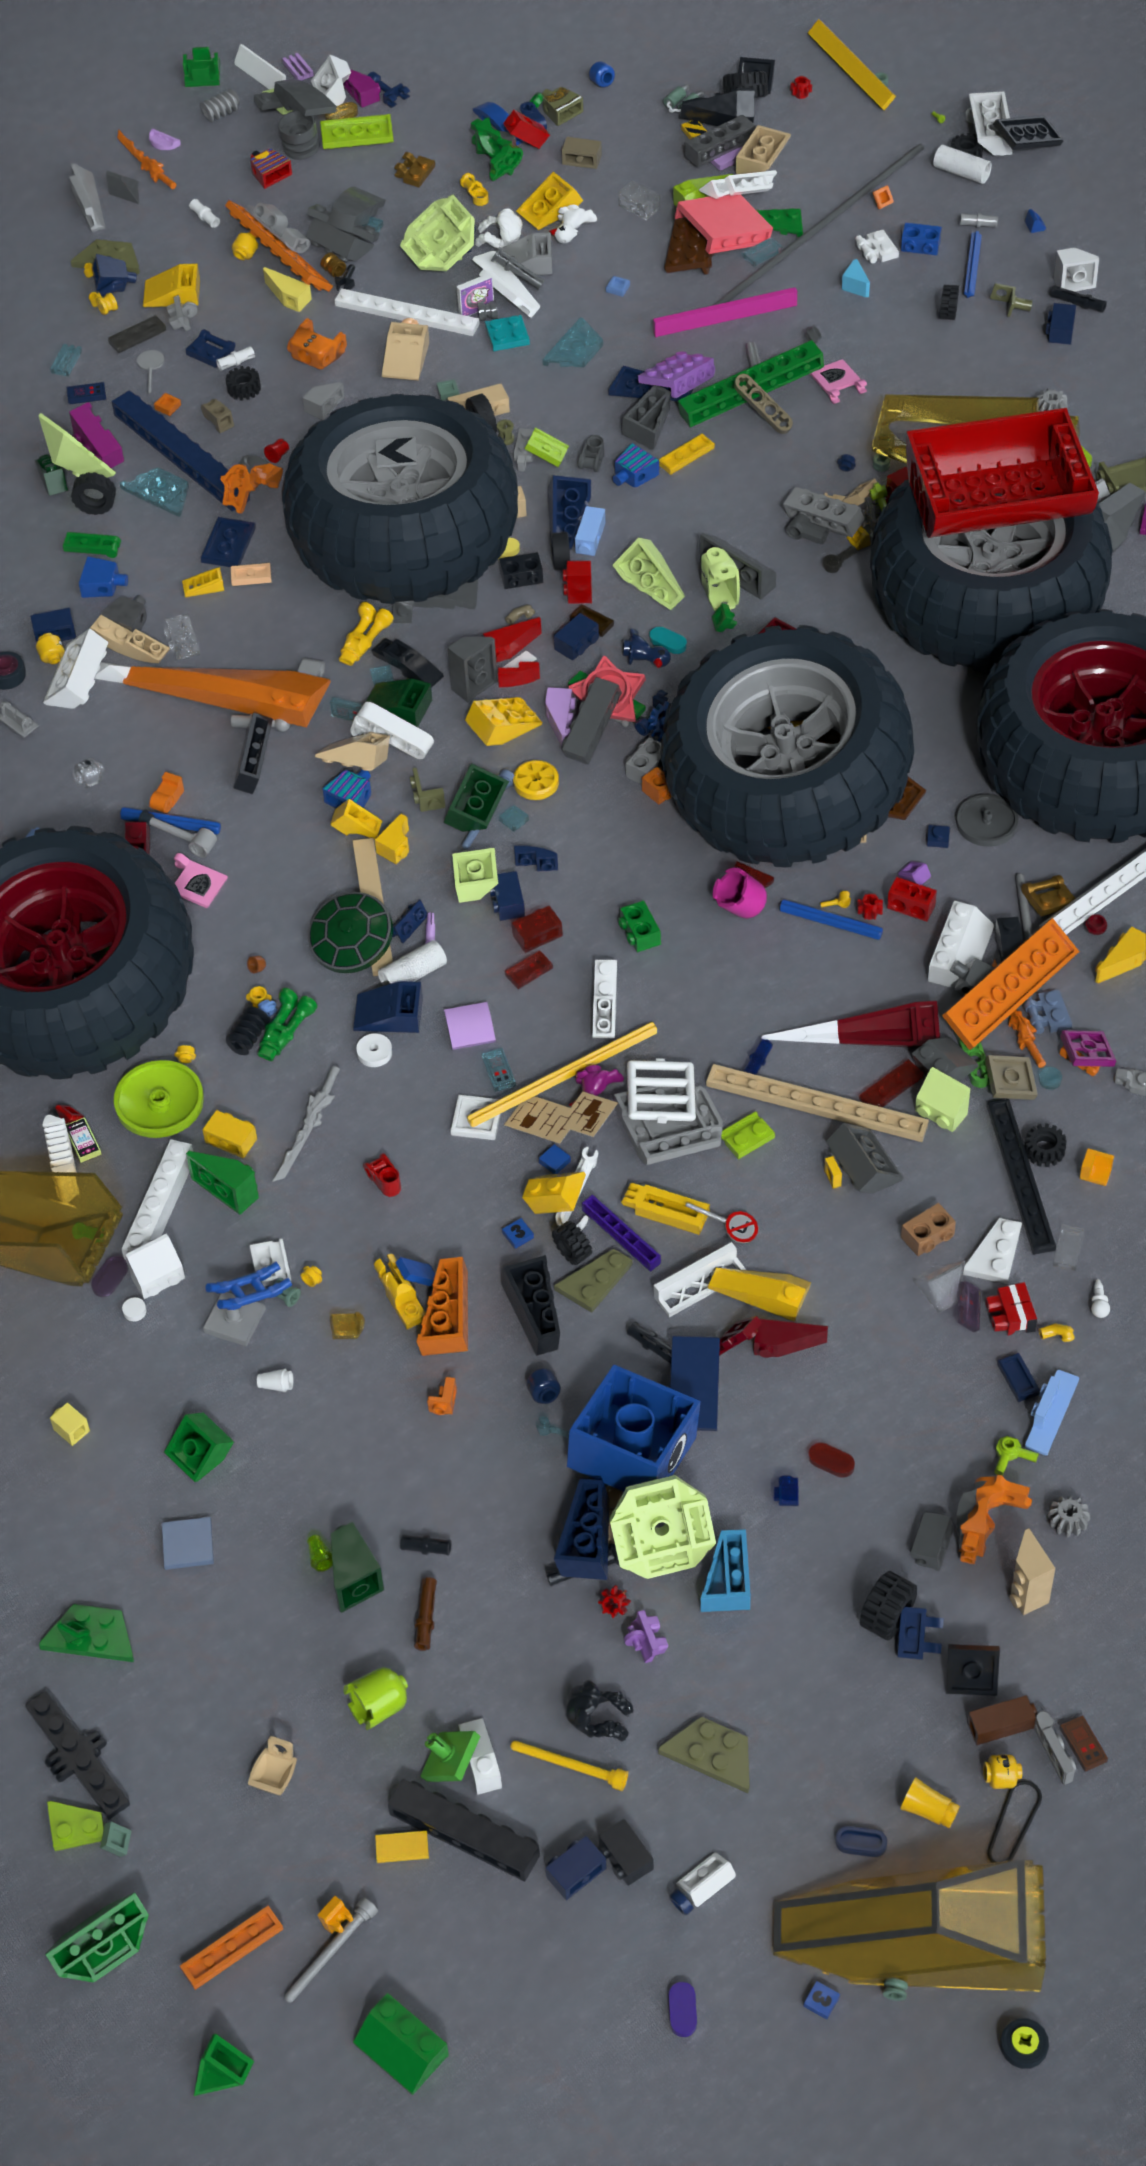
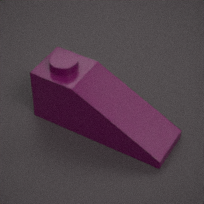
M350 69L351 74L343 83V86L360 107L363 108L380 101L379 93H381L379 84L375 83L371 77Z

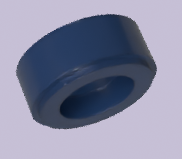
M675 1889L669 1895L671 1902L683 1915H688L694 1909L689 1900L679 1890Z

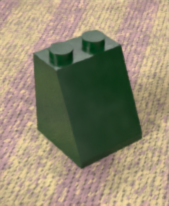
M351 1522L336 1528L331 1533L333 1575L338 1609L342 1613L384 1591L381 1567L354 1523Z

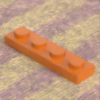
M266 1906L181 1964L180 1969L194 1990H196L283 1930V1925L271 1908Z

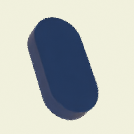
M843 1826L836 1833L835 1844L841 1852L846 1854L879 1857L887 1849V1837L882 1831L877 1829Z

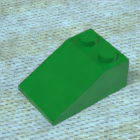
M194 1151L186 1153L191 1179L239 1215L259 1198L255 1172L249 1165H244L235 1159Z

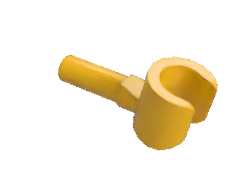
M841 891L838 899L820 902L821 908L832 905L847 908L850 905V893L848 891Z

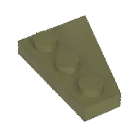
M612 1249L555 1284L554 1290L592 1313L633 1265V1260Z

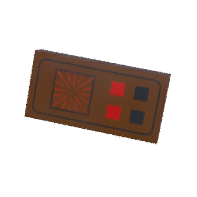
M1083 1715L1060 1726L1062 1734L1084 1772L1108 1761L1107 1755Z

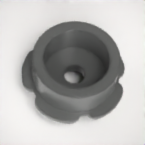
M815 325L806 328V339L818 343V340L822 338L819 329Z

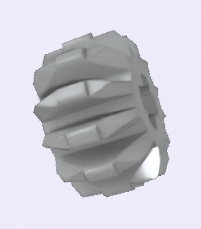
M1047 388L1046 392L1041 391L1035 400L1036 412L1068 408L1067 395H1063V391L1057 392L1056 389L1049 390Z
M1070 1494L1067 1500L1060 1496L1057 1502L1053 1501L1051 1504L1048 1518L1051 1520V1528H1057L1058 1535L1066 1532L1068 1538L1073 1532L1078 1536L1081 1530L1085 1531L1087 1529L1090 1513L1088 1512L1087 1504H1081V1498L1072 1500Z

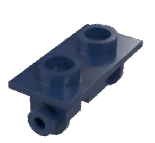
M420 899L416 903L410 904L401 915V919H398L393 924L392 937L398 936L401 943H404L427 918L428 913Z

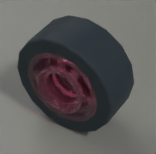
M0 652V689L15 688L26 677L24 662L21 656L14 652Z

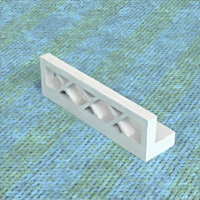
M731 1242L655 1284L654 1298L668 1317L716 1292L708 1289L709 1284L704 1283L705 1278L713 1276L716 1268H725L733 1263L738 1270H746L737 1258V1248ZM689 1287L699 1288V1292L694 1296L685 1294L686 1289ZM670 1298L680 1299L679 1304L672 1308L665 1301Z

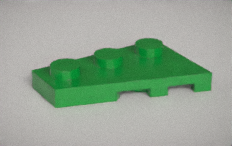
M801 209L756 210L773 227V230L780 231V234L787 235L788 233L797 234V237L803 235Z

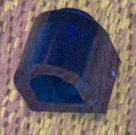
M789 1475L779 1477V1487H774V1501H779V1506H799L798 1478H793Z

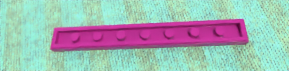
M794 287L654 318L653 333L655 337L794 307L797 306L798 291Z

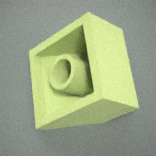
M495 848L452 854L455 888L459 903L480 900L498 884Z
M932 1067L916 1097L915 1111L920 1116L937 1123L941 1128L954 1132L968 1115L970 1088Z

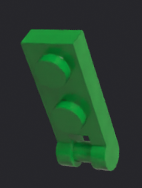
M67 532L63 543L64 552L101 554L115 558L118 554L117 548L120 547L121 539L111 535Z

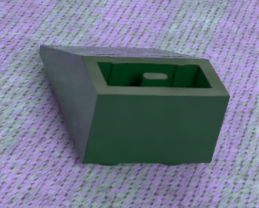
M415 679L376 683L366 702H372L418 728L432 702L431 684Z

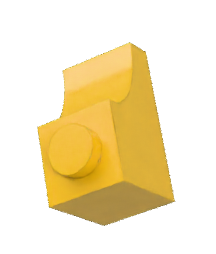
M348 799L335 809L330 825L346 836L349 834H360L375 839L379 834L382 820Z
M400 814L375 839L376 853L394 864L404 859L409 853L408 837L405 836L409 831L407 816Z

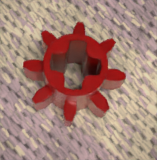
M805 76L795 78L794 83L792 82L790 85L792 95H795L798 99L808 97V92H812L811 80H808Z
M865 894L863 899H858L857 914H862L865 920H876L878 914H883V899H878L876 894Z
M614 1585L611 1592L606 1588L602 1592L604 1597L598 1601L599 1604H602V1613L611 1614L612 1618H615L618 1612L624 1615L627 1612L625 1606L631 1602L626 1597L627 1590L622 1591L618 1589L617 1585Z

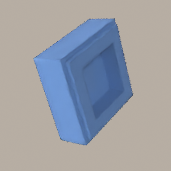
M613 276L606 286V292L623 297L630 287V280Z

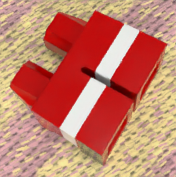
M1025 1282L998 1288L997 1295L986 1297L985 1305L989 1313L1000 1311L1001 1314L992 1316L991 1322L994 1331L1006 1330L1008 1336L1019 1330H1025L1026 1333L1036 1331L1037 1317L1032 1302H1030L1031 1299Z

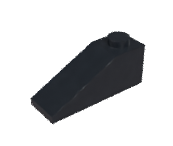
M1018 917L998 918L996 920L995 938L1001 962L1023 943Z

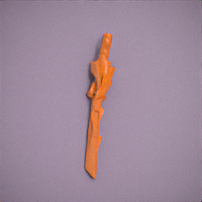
M118 129L117 139L141 162V170L150 171L151 178L155 183L160 179L171 189H175L176 183L163 174L164 170L162 167L164 165L155 159H150L148 156L144 157V152L137 150L134 147V142L126 138Z
M994 959L992 967L995 968L998 965L996 960ZM1016 1009L1010 1014L1008 1026H1012L1013 1030L1019 1032L1017 1043L1020 1049L1023 1050L1027 1047L1037 1066L1042 1068L1046 1065V1062L1033 1042L1035 1040L1033 1033L1037 1032V1030L1030 1024V1020L1023 1017L1022 1012Z

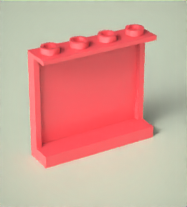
M729 194L718 199L709 196L678 202L674 217L675 219L686 217L708 240L705 249L708 254L769 244L773 227L742 195L730 196Z

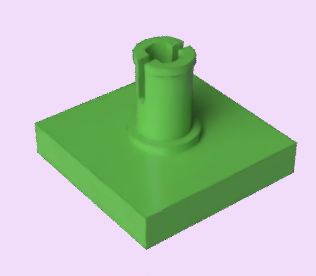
M475 1731L440 1732L439 1735L431 1733L427 1737L428 1741H425V1746L431 1750V1753L420 1777L426 1782L461 1781L481 1736Z

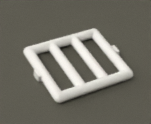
M656 1058V1061H628L627 1090L628 1117L630 1119L657 1120V1123L695 1120L693 1063L669 1062L660 1058ZM636 1069L685 1071V1078L636 1077ZM636 1086L686 1087V1095L637 1094ZM637 1103L686 1104L687 1112L637 1111Z

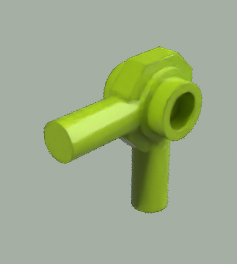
M877 482L873 483L869 493L871 500H875V508L882 512L883 507L887 505L884 497H887L888 494L885 485L881 486Z
M1009 1436L1002 1437L996 1446V1452L1000 1458L994 1473L1003 1476L1008 1462L1018 1457L1036 1463L1039 1454L1021 1448L1018 1439Z

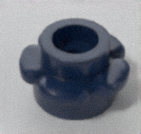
M843 454L837 460L842 471L849 472L856 467V459L851 455Z

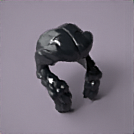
M586 1680L583 1685H577L569 1691L565 1716L577 1730L589 1738L606 1736L625 1741L629 1732L618 1722L606 1720L604 1723L596 1725L588 1723L591 1722V1714L598 1705L606 1701H610L627 1717L634 1710L626 1697H622L623 1694L621 1692L599 1691L592 1681Z

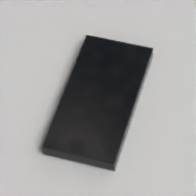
M1045 116L996 119L993 123L1012 150L1061 146L1063 143L1062 137Z

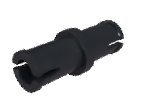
M403 1534L400 1542L401 1550L418 1551L423 1555L435 1553L449 1556L452 1547L451 1540L434 1539L429 1535L417 1537Z

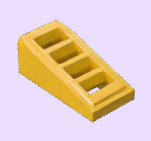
M220 567L182 581L185 597L224 591Z

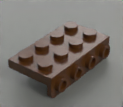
M687 218L675 219L665 270L667 273L702 268L704 275H707L710 268H712V256L715 253L708 254L706 252L708 240Z

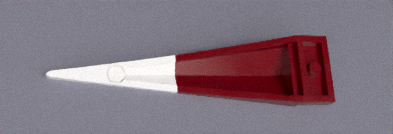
M937 1001L913 1002L831 1022L763 1035L761 1039L918 1048L930 1039L940 1038Z

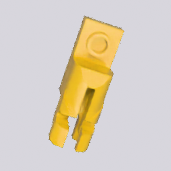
M388 1254L387 1258L390 1261L388 1267L391 1272L386 1273L385 1265L380 1258L375 1261L374 1269L385 1287L388 1300L408 1330L422 1323L426 1312L419 1303L416 1291L410 1281L404 1280L395 1263L397 1261L396 1257L393 1254Z

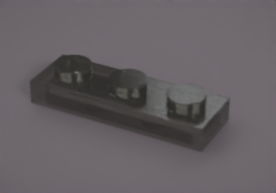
M154 315L108 337V341L118 353H121L166 331V326Z

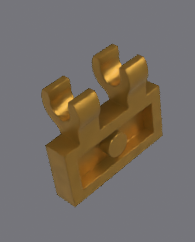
M405 152L402 158L406 160L403 164L397 163L394 169H397L395 177L403 178V183L420 188L434 169L435 161L422 156H418L416 159L410 152Z

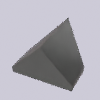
M107 171L106 177L109 194L139 204V181Z

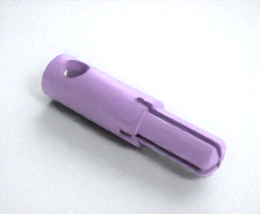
M431 912L427 914L425 944L435 940L434 913Z

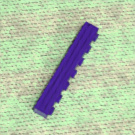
M591 1195L582 1202V1211L650 1272L661 1264V1255L594 1195Z

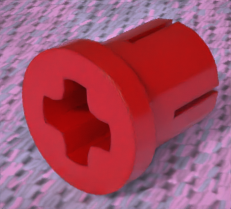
M282 438L264 448L266 458L272 463L279 462L281 457L289 451L288 443Z

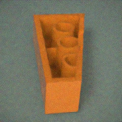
M463 1257L440 1259L433 1281L432 1294L427 1302L426 1315L423 1316L421 1323V1333L418 1334L416 1341L422 1356L468 1351V1270Z

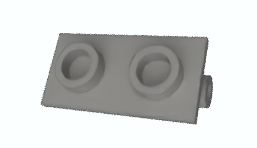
M2 702L0 704V721L23 738L39 727L31 718L21 713L9 702Z

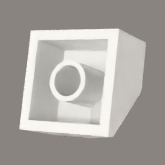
M329 55L311 80L313 87L325 94L337 106L336 110L343 104L346 98L343 83L349 78L351 71L346 61Z

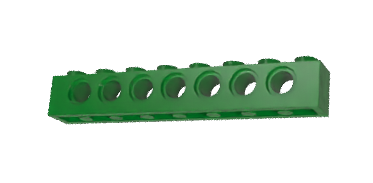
M810 340L679 399V413L691 428L747 402L734 388V382L738 375H749L768 393L823 368V352L813 340ZM740 381V384H739V385H740L741 387H742L743 385L746 386L747 382H746V381H744V382H741V381ZM753 393L751 395L752 399H755L760 396L759 393Z

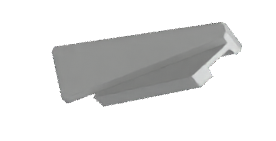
M74 163L70 164L72 176H69L71 191L91 231L95 232L105 229L93 173Z

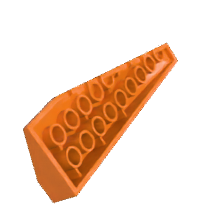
M131 666L127 678L123 680V684L247 714L256 713L273 720L281 719L289 724L306 728L331 683L330 679L296 671Z

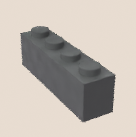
M598 677L595 678L593 683H590L587 690L588 695L585 701H582L580 704L577 719L572 721L571 732L562 743V750L566 757L587 765L591 761L622 694L618 684Z

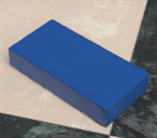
M400 1257L395 1262L404 1280L433 1287L435 1272L431 1265Z

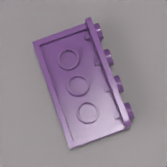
M687 352L675 353L676 355L666 358L661 363H657L653 368L646 369L644 373L638 375V381L642 384L670 387L672 398H678L714 376V358L703 357L702 354L689 355Z

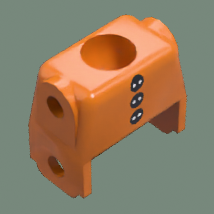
M306 318L289 340L287 350L291 353L293 359L321 370L336 361L345 352L347 347L346 335L340 332L333 340L314 332L312 320Z

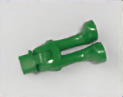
M282 988L280 990L278 999L281 1007L273 1021L265 1027L266 1031L263 1040L259 1044L260 1049L257 1053L259 1057L273 1061L276 1055L279 1056L281 1054V1051L294 1038L293 1034L301 1022L316 1011L318 1006L312 998L302 996L298 1000V996L293 990L289 988ZM296 1008L293 1017L291 1018L287 1026H284V1022L291 1014V1012Z

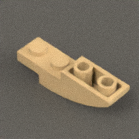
M100 615L90 627L91 630L108 642V648L139 661L159 663L170 650L168 646L135 629L131 632L103 615Z

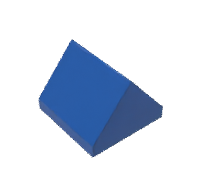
M1029 209L1025 223L1030 233L1046 230L1042 218L1033 209Z

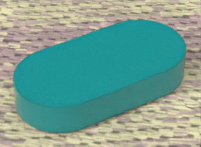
M655 627L650 631V642L655 646H663L672 654H681L687 649L686 638L665 627Z

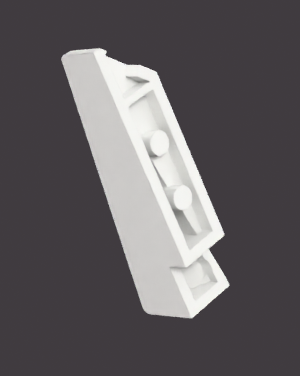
M774 170L729 175L724 179L711 180L700 188L699 191L715 199L729 194L732 196L766 192L773 187L774 183H772V180L777 172Z

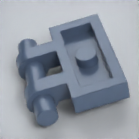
M1059 989L1038 993V1001L1033 1000L1032 996H1030L1024 1002V1009L1030 1016V1024L1036 1028L1037 1034L1043 1033L1046 1026H1048L1050 1033L1072 1029V1021ZM1038 1011H1042L1044 1016L1039 1015Z

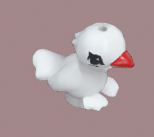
M577 205L564 206L558 210L560 213L558 219L562 221V224L549 232L555 236L559 243L566 244L571 242L577 235V228L583 223L596 222L597 217L591 209L585 211Z

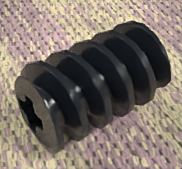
M245 1008L243 1014L240 1015L238 1021H236L226 1037V1043L229 1048L239 1055H248V1050L253 1048V1043H256L257 1037L262 1034V1030L269 1023L270 1017L259 1008Z

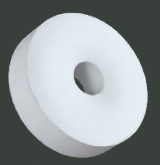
M381 1034L364 1036L359 1040L356 1047L359 1061L368 1067L382 1066L392 1056L391 1042Z

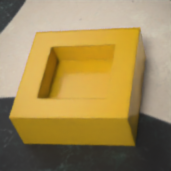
M834 1156L825 1158L824 1172L832 1188L841 1187L842 1172Z

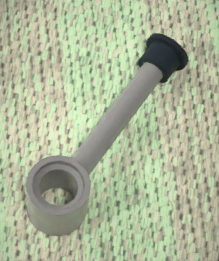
M146 809L141 812L138 822H147L149 827H156L189 841L190 851L200 858H205L217 842L216 835L209 829L201 828L197 833L191 834L156 819Z

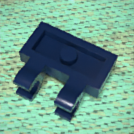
M904 1607L900 1620L898 1657L923 1660V1652L941 1654V1643L924 1642L925 1627L943 1628L944 1618L926 1617L927 1609Z

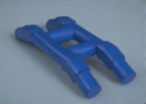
M274 1262L254 1273L230 1281L207 1283L205 1289L207 1292H215L217 1294H223L231 1290L236 1298L218 1300L217 1307L219 1309L236 1310L266 1298L276 1297L291 1287L292 1283L289 1278H286L279 1283L267 1287V1289L263 1286L261 1281L266 1280L281 1269L279 1264ZM251 1283L256 1292L245 1295L240 1287Z

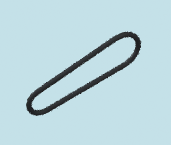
M1018 1781L1016 1786L1009 1790L987 1853L989 1860L994 1865H1000L1013 1860L1041 1804V1790L1030 1781ZM1019 1785H1030L1037 1791L1038 1801L1009 1859L1002 1863L996 1862L992 1858L991 1853L1012 1793Z

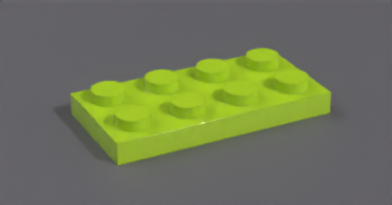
M390 114L320 121L323 149L394 142Z

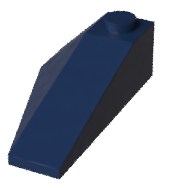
M553 475L548 486L552 548V533L568 532L570 550L572 549L585 508L591 499V479Z

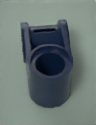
M532 102L522 103L520 105L521 113L542 124L547 130L545 117L539 112L535 104Z

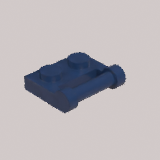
M203 329L199 337L185 350L186 355L217 368L216 360L230 355L235 349V343L230 340L225 341ZM209 341V342H211V343H214V344H216V345H218V346H220V347H223V349H219V348H217V347H215V346H213V345H210V344H208V343H206V342Z

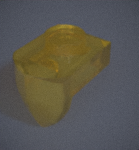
M355 1312L354 1314H332L330 1316L332 1338L357 1339L365 1326L364 1316L360 1312Z

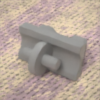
M179 295L173 297L174 303L167 306V311L171 316L169 322L174 330L183 327L185 331L191 329L189 318L198 313V308L192 302L182 304Z

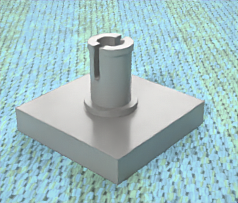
M226 1292L221 1294L218 1300L236 1297L234 1294ZM216 1302L203 1327L204 1333L247 1347L266 1310L265 1304L254 1302L236 1310L219 1309Z

